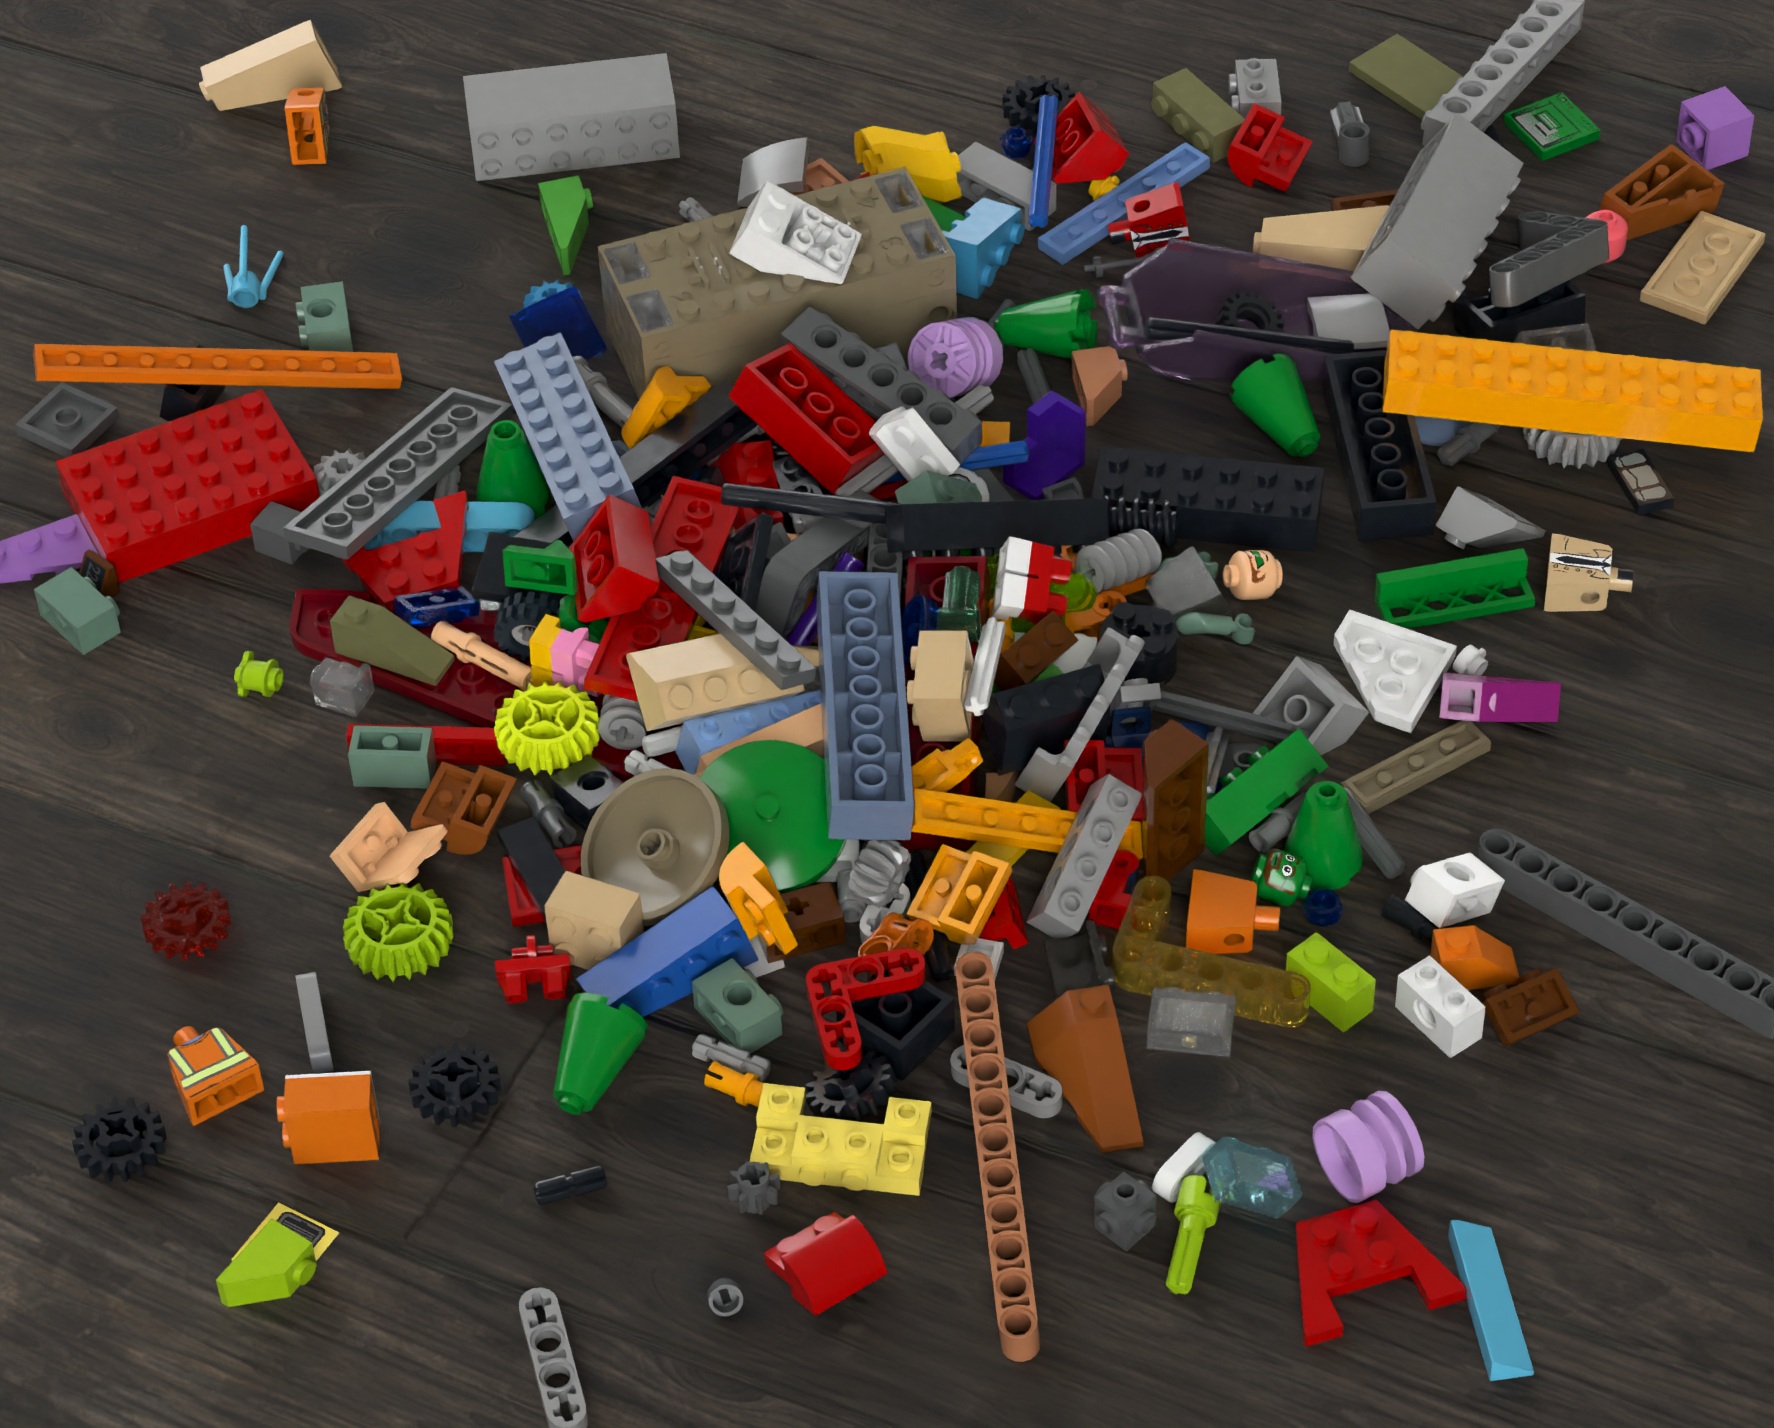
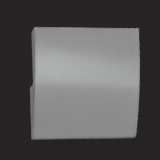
M807 137L771 144L743 158L737 200L738 208L749 207L767 180L789 193L804 192L809 156Z
M1371 293L1307 297V312L1313 323V336L1350 340L1354 343V350L1385 348L1388 346L1390 331L1382 302Z

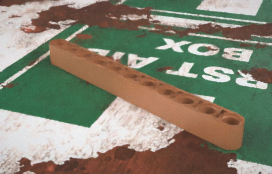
M969 952L958 959L955 972L998 1329L1003 1354L1015 1362H1024L1031 1360L1037 1355L1041 1342L993 965L991 959L986 954ZM1003 1221H1011L1009 1223H1000ZM1015 1257L1013 1260H1004L1005 1258ZM1020 1294L1018 1297H1008L1009 1295ZM1018 1331L1026 1332L1022 1335H1013V1333Z

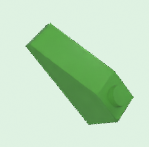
M579 175L538 183L541 211L563 276L569 275L572 271L589 225L588 209L593 208L590 189H583Z

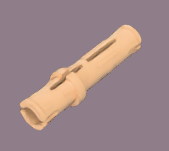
M444 620L443 622H438L434 627L431 640L455 653L458 660L464 663L472 662L519 687L522 691L527 690L529 683L532 685L531 667L482 642L479 635L473 632L467 634Z

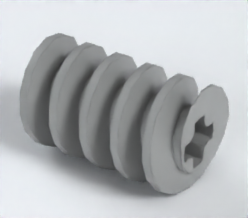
M1133 529L1128 533L1119 534L1117 537H1110L1105 541H1099L1094 545L1083 547L1076 558L1077 577L1085 591L1090 594H1098L1102 590L1111 589L1113 586H1120L1125 582L1134 581L1136 578L1145 577L1148 573H1155L1162 563V553L1159 544L1148 531Z
M605 694L598 730L601 738L606 743L623 750H633L642 746V738L647 736V730L639 702Z

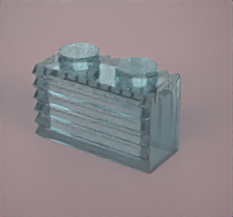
M1222 1137L1202 1156L1215 1202L1221 1200V1203L1234 1204L1235 1207L1247 1208L1248 1211L1254 1210V1213L1260 1212L1261 1215L1267 1214V1217L1273 1216L1276 1219L1280 1218L1302 1197L1303 1192L1299 1191L1301 1185L1297 1184L1298 1178L1295 1177L1294 1164H1291L1292 1157L1272 1152L1267 1147H1256L1240 1142L1235 1137Z

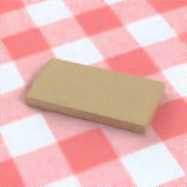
M1700 211L1642 289L1640 301L1706 325L1764 244L1766 233Z

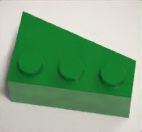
M1297 729L1271 750L1266 745L1262 746L1246 759L1251 765L1243 772L1239 766L1220 780L1224 786L1223 789L1218 793H1208L1206 799L1205 844L1215 856L1233 844L1285 800L1298 792L1307 782L1329 767L1300 729Z

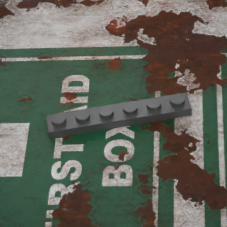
M688 550L677 551L671 555L656 558L658 576L780 690L814 682L816 667Z

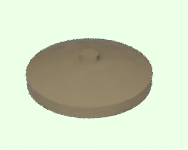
M663 768L638 774L617 787L603 801L592 817L582 844V876L640 893L643 925H656L711 888L718 878L729 846V821L725 807L715 791L691 773L678 769Z

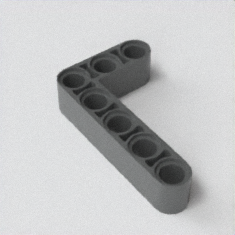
M1541 211L1520 214L1517 217L1519 252L1489 268L1491 304L1497 307L1520 305L1609 260L1608 223L1602 220Z
M863 490L850 497L880 501ZM824 517L777 552L768 563L763 574L755 613L786 640L803 614L809 592L818 585L819 571L832 572L844 551L855 557L868 547L871 522Z

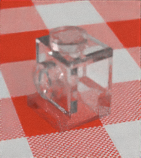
M325 658L311 673L310 686L313 689L315 705L346 715L357 717L374 693L370 665L365 663L358 668L346 662Z

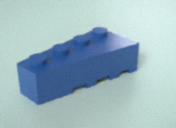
M712 886L576 979L584 993L608 997L606 1005L619 1010L621 1003L644 1017L693 993V980L733 958L742 969L759 959L738 917Z

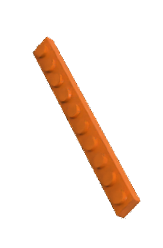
M34 344L33 350L36 381L400 389L402 382L397 353Z

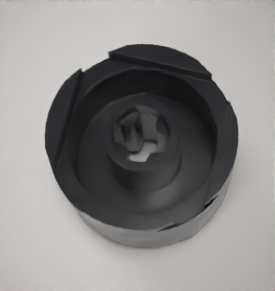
M1124 602L1114 606L1113 612L1106 617L1101 625L1100 639L1109 627L1128 639L1135 635L1145 642L1124 680L1145 678L1148 679V684L1161 683L1163 681L1164 685L1167 684L1175 675L1177 668L1178 630L1172 612L1167 609H1157L1146 605H1132Z

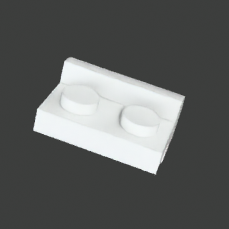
M901 406L883 414L869 431L870 437L908 482L927 470L948 476L960 466L959 462L913 407L906 410Z

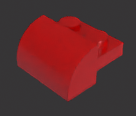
M1255 103L1229 147V166L1234 175L1249 187H1252L1255 180L1258 179L1287 192L1313 141L1283 128L1284 116Z
M1064 740L1063 751L1070 740ZM1089 740L1065 780L1067 811L1078 812L1090 785L1108 774L1143 794L1141 748H1104V740ZM1143 795L1131 818V820L1141 822V826L1143 816Z
M836 1212L817 1219L811 1226L791 1237L784 1238L778 1245L763 1253L767 1267L789 1284L793 1298L815 1316L888 1274L876 1243L867 1229L854 1215L846 1219Z

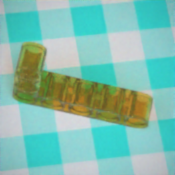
M1148 876L1138 881L1113 945L1112 979L1119 988L1283 1027L1294 1028L1301 1026L1307 1021L1309 1017L1311 985L1306 977L1295 972L1163 943L1162 941L1171 917L1172 888L1170 883L1159 876Z

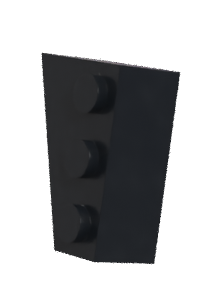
M1569 280L1513 307H1497L1492 305L1491 289H1488V295L1468 298L1466 292H1462L1454 301L1455 330L1464 338L1544 346L1585 332L1586 295Z

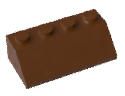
M1173 719L1169 720L1160 729L1151 731L1143 744L1142 859L1145 892L1150 896L1154 895L1202 854L1205 848L1209 743Z

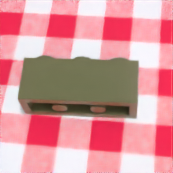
M1187 68L1153 83L1151 105L1152 110L1158 117H1162L1174 128L1177 134L1182 135L1194 148L1210 157L1212 163L1228 156L1229 147L1245 120L1238 112Z

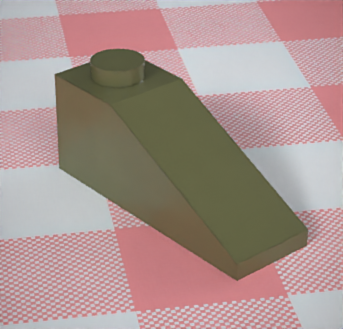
M348 596L330 620L335 653L437 686L455 661L452 653L389 610L365 600Z

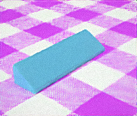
M1450 1220L1448 1239L1460 1280L1466 1288L1465 1298L1489 1380L1496 1381L1534 1375L1533 1366L1492 1229L1465 1221Z

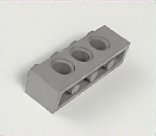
M1110 774L1090 785L1026 921L1028 924L1060 942L1079 932L1143 795L1142 793Z

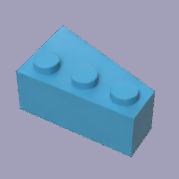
M987 198L980 199L965 212V220L960 221L956 219L953 221L950 232L942 231L955 254L956 293L975 299L980 297L986 287L992 285L997 270L1001 265L1004 266L1007 263L1010 251L1015 244L1021 242L1025 231V226L1021 223V208Z

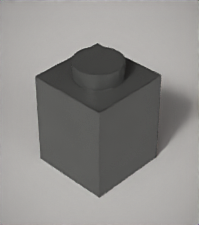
M270 501L250 524L255 551L293 565L302 553L307 552L309 548L285 541L283 527L301 512Z

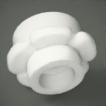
M1473 645L1466 646L1455 659L1453 670L1458 674L1481 676L1488 666V661L1484 659L1486 650L1484 648L1478 650Z

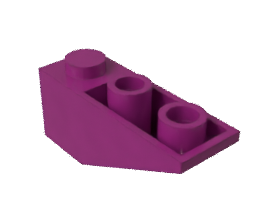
M1443 673L1439 718L1478 722H1558L1561 683Z

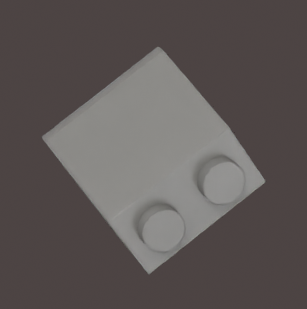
M1296 656L1252 714L1295 724L1297 729H1300L1321 756L1346 743L1369 711L1322 665Z

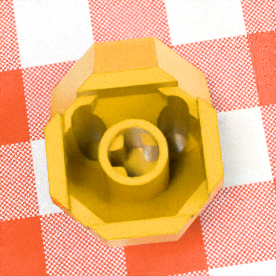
M871 126L854 133L857 164L863 163L865 171H869L871 176L906 167L922 195L939 204L961 198V188L956 174L961 171V164L957 153H950L943 132L921 135Z

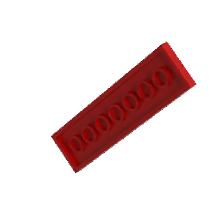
M673 476L651 525L656 558L671 555L677 551L688 550L715 575L723 557L728 536L733 533L743 507L723 505L721 503L722 487ZM660 578L657 592L652 598H647L639 610L611 616L584 678V689L639 702L626 655L632 652L688 641L699 613Z

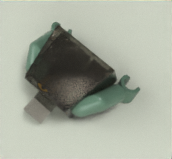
M1192 545L1177 557L1165 558L1154 575L1146 580L1145 587L1154 602L1147 606L1167 609L1172 612L1178 630V638L1193 634L1230 635L1231 633L1232 639L1239 644H1249L1252 642L1255 634V629L1250 627L1252 619L1248 614L1244 613L1239 614L1235 621L1231 618L1233 613L1214 582L1217 576L1218 563L1215 561L1211 562L1209 553L1200 552L1197 554Z

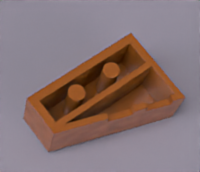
M1670 144L1604 193L1599 211L1611 210L1622 216L1627 222V240L1695 219L1700 211L1710 214L1714 213L1725 183L1673 144Z

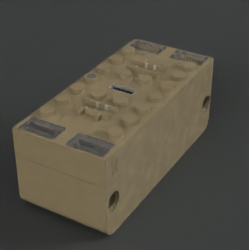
M906 167L795 195L862 234L842 284L805 279L804 276L780 275L761 272L729 254L748 208L598 246L606 330L638 399L642 396L656 371L664 366H670L677 376H704L711 385L709 391L723 380L735 385L745 365L781 347V333L809 306L821 314L829 315L838 326L847 332L859 335L864 343L873 349L888 343L897 342L907 367L911 341L920 329L931 323L957 318L955 254Z

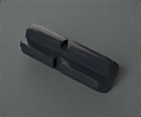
M598 1165L572 1172L570 1177L561 1175L536 1182L533 1185L534 1195L539 1205H545L570 1198V1194L573 1193L578 1196L603 1189L607 1186V1177L603 1167Z

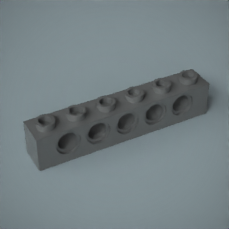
M809 306L781 333V347L788 343L793 344L861 409L877 421L883 414L901 406L906 410L913 407L960 465L982 443V421L974 412L968 409L964 410L953 403L944 392L934 390L922 382L917 374L909 370L906 371L895 364L886 353L882 351L877 352L865 344L859 335L853 332L849 333L838 326L829 315L821 314Z

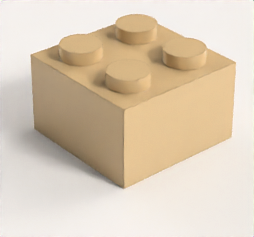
M919 631L918 646H912L910 655L911 669L915 670L914 680H908L907 702L908 704H913V725L919 726L923 741H964L967 738L971 739L973 712L966 711L964 707L974 665L967 631Z
M565 871L544 905L549 944L553 945V955L569 954L570 965L590 970L644 933L640 893Z

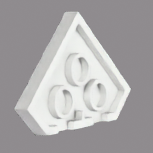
M1353 610L1348 611L1334 634V647L1374 721L1411 733L1441 683L1443 673L1448 671L1455 659L1457 646Z

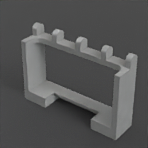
M1107 628L1083 668L1100 664L1105 681L1075 733L1061 754L1053 755L1038 747L1020 774L1015 786L1025 792L1029 790L1049 802L1052 801L1075 766L1116 692L1145 644L1143 639L1135 635L1128 639L1115 630Z

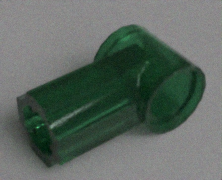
M964 566L954 567L952 571L946 572L943 608H938L937 631H967L969 642L979 643L981 634V617L978 608L981 581L979 572Z

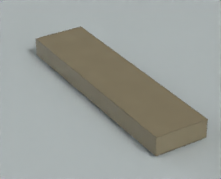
M1461 720L1341 782V786L1346 787L1366 813L1370 814L1490 751L1491 740L1471 721Z

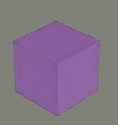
M1726 86L1681 101L1676 142L1695 162L1706 170H1710L1748 156L1754 115Z

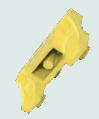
M763 1084L756 1116L757 1130L750 1162H759L761 1164L767 1162L769 1175L779 1174L780 1180L802 1182L810 1186L829 1185L845 1187L853 1191L864 1189L920 1195L932 1113L930 1101L889 1097L884 1124L804 1116L806 1088Z

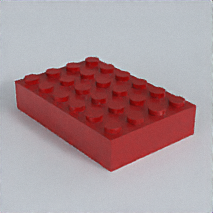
M263 389L55 461L62 492L74 515H78L98 554L114 565L118 583L251 536L250 524L270 501L303 512L320 497L314 473Z

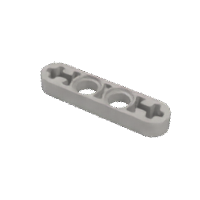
M542 1287L530 1289L519 1300V1312L548 1427L587 1428L588 1415L586 1403L558 1299L555 1293L549 1289ZM542 1305L545 1311L546 1323L538 1324L534 1307ZM545 1338H554L560 1342L559 1347L551 1352L540 1351L536 1346ZM556 1373L566 1374L570 1378L569 1382L560 1388H553L546 1384V1380ZM568 1401L573 1420L565 1422L562 1417L560 1403Z

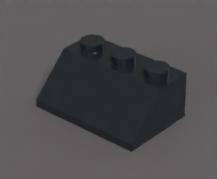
M1100 664L991 694L989 706L987 709H984L981 717L998 776L1024 769L1038 747L1053 755L1063 752L1064 740L1072 738L1105 681ZM1110 705L1090 740H1104V745L1106 743Z

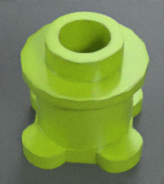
M252 651L244 652L242 661L234 674V680L238 685V695L243 697L248 695L249 690L261 692L265 697H271L275 691L280 690L284 677L283 670L279 668L277 660L270 659L267 662L254 660V653Z

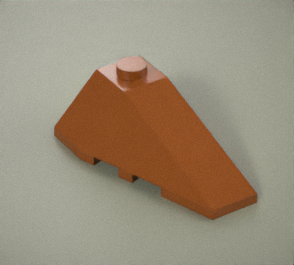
M1109 985L1069 990L1027 1023V1032L1034 1060L1041 1070L1045 1069L1050 1077L1056 1079L1061 1084L1062 1097H1065L1075 1110L1077 1120L1101 1153L1143 1147L1141 1127L1118 1018Z

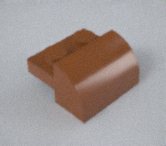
M442 761L412 817L411 828L419 830L443 824L448 830L442 839L448 841L446 851L464 855L477 853L486 845L516 786L517 778L482 765L479 766L476 773Z

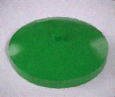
M753 741L723 753L699 777L700 780L715 791L725 807L729 821L727 855L741 842H744L766 865L780 894L802 889L813 884L832 868L841 855L847 839L828 838L825 762L823 758L813 751L786 741Z

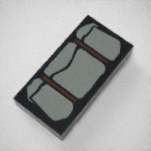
M1644 449L1609 457L1608 467L1638 516L1673 507L1674 496Z

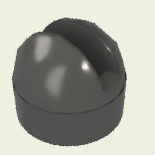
M728 1277L712 1282L707 1293L711 1310L719 1316L734 1315L743 1305L744 1299L741 1287L736 1281ZM728 1289L731 1298L730 1302L723 1304L720 1290Z

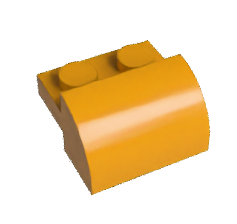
M670 366L659 368L622 427V437L628 448L632 449L706 394L711 388L704 376H677Z
M741 842L726 856L719 872L720 886L749 941L759 935L767 946H771L774 943L786 955L798 946L784 917L788 909L766 865L744 842Z
M942 844L906 915L911 921L919 918L929 921L934 930L945 933L950 941L964 945H974L1012 874V867L1007 862L974 850L972 854H968Z

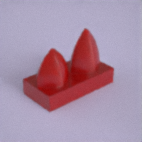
M1010 876L979 938L991 941H999L1006 938L1013 949H1017L1029 944L1015 882Z

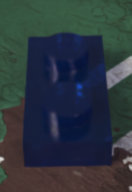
M461 586L394 596L393 611L410 626L427 627L430 623L443 620L460 622L466 617L479 616L480 601L473 599L472 594Z

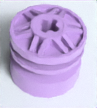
M974 317L950 319L927 325L920 329L912 339L908 351L909 371L917 374L922 382L934 390L944 392L949 398L968 394L978 385L990 386L1000 374L1003 363V349L997 333L986 322Z
M1377 1091L1369 1095L1366 1100L1361 1099L1355 1102L1351 1107V1111L1340 1109L1318 1120L1313 1126L1312 1137L1320 1164L1331 1184L1349 1202L1359 1203L1381 1192L1386 1187V1182L1397 1184L1405 1176L1411 1177L1424 1167L1425 1156L1416 1126L1406 1109L1387 1091Z

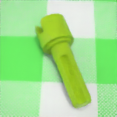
M1187 1176L1183 1178L1174 1210L1175 1216L1180 1221V1226L1166 1279V1286L1174 1294H1188L1190 1292L1205 1230L1215 1225L1224 1192L1223 1187L1216 1183L1210 1188L1209 1194L1205 1193L1207 1181L1204 1176Z

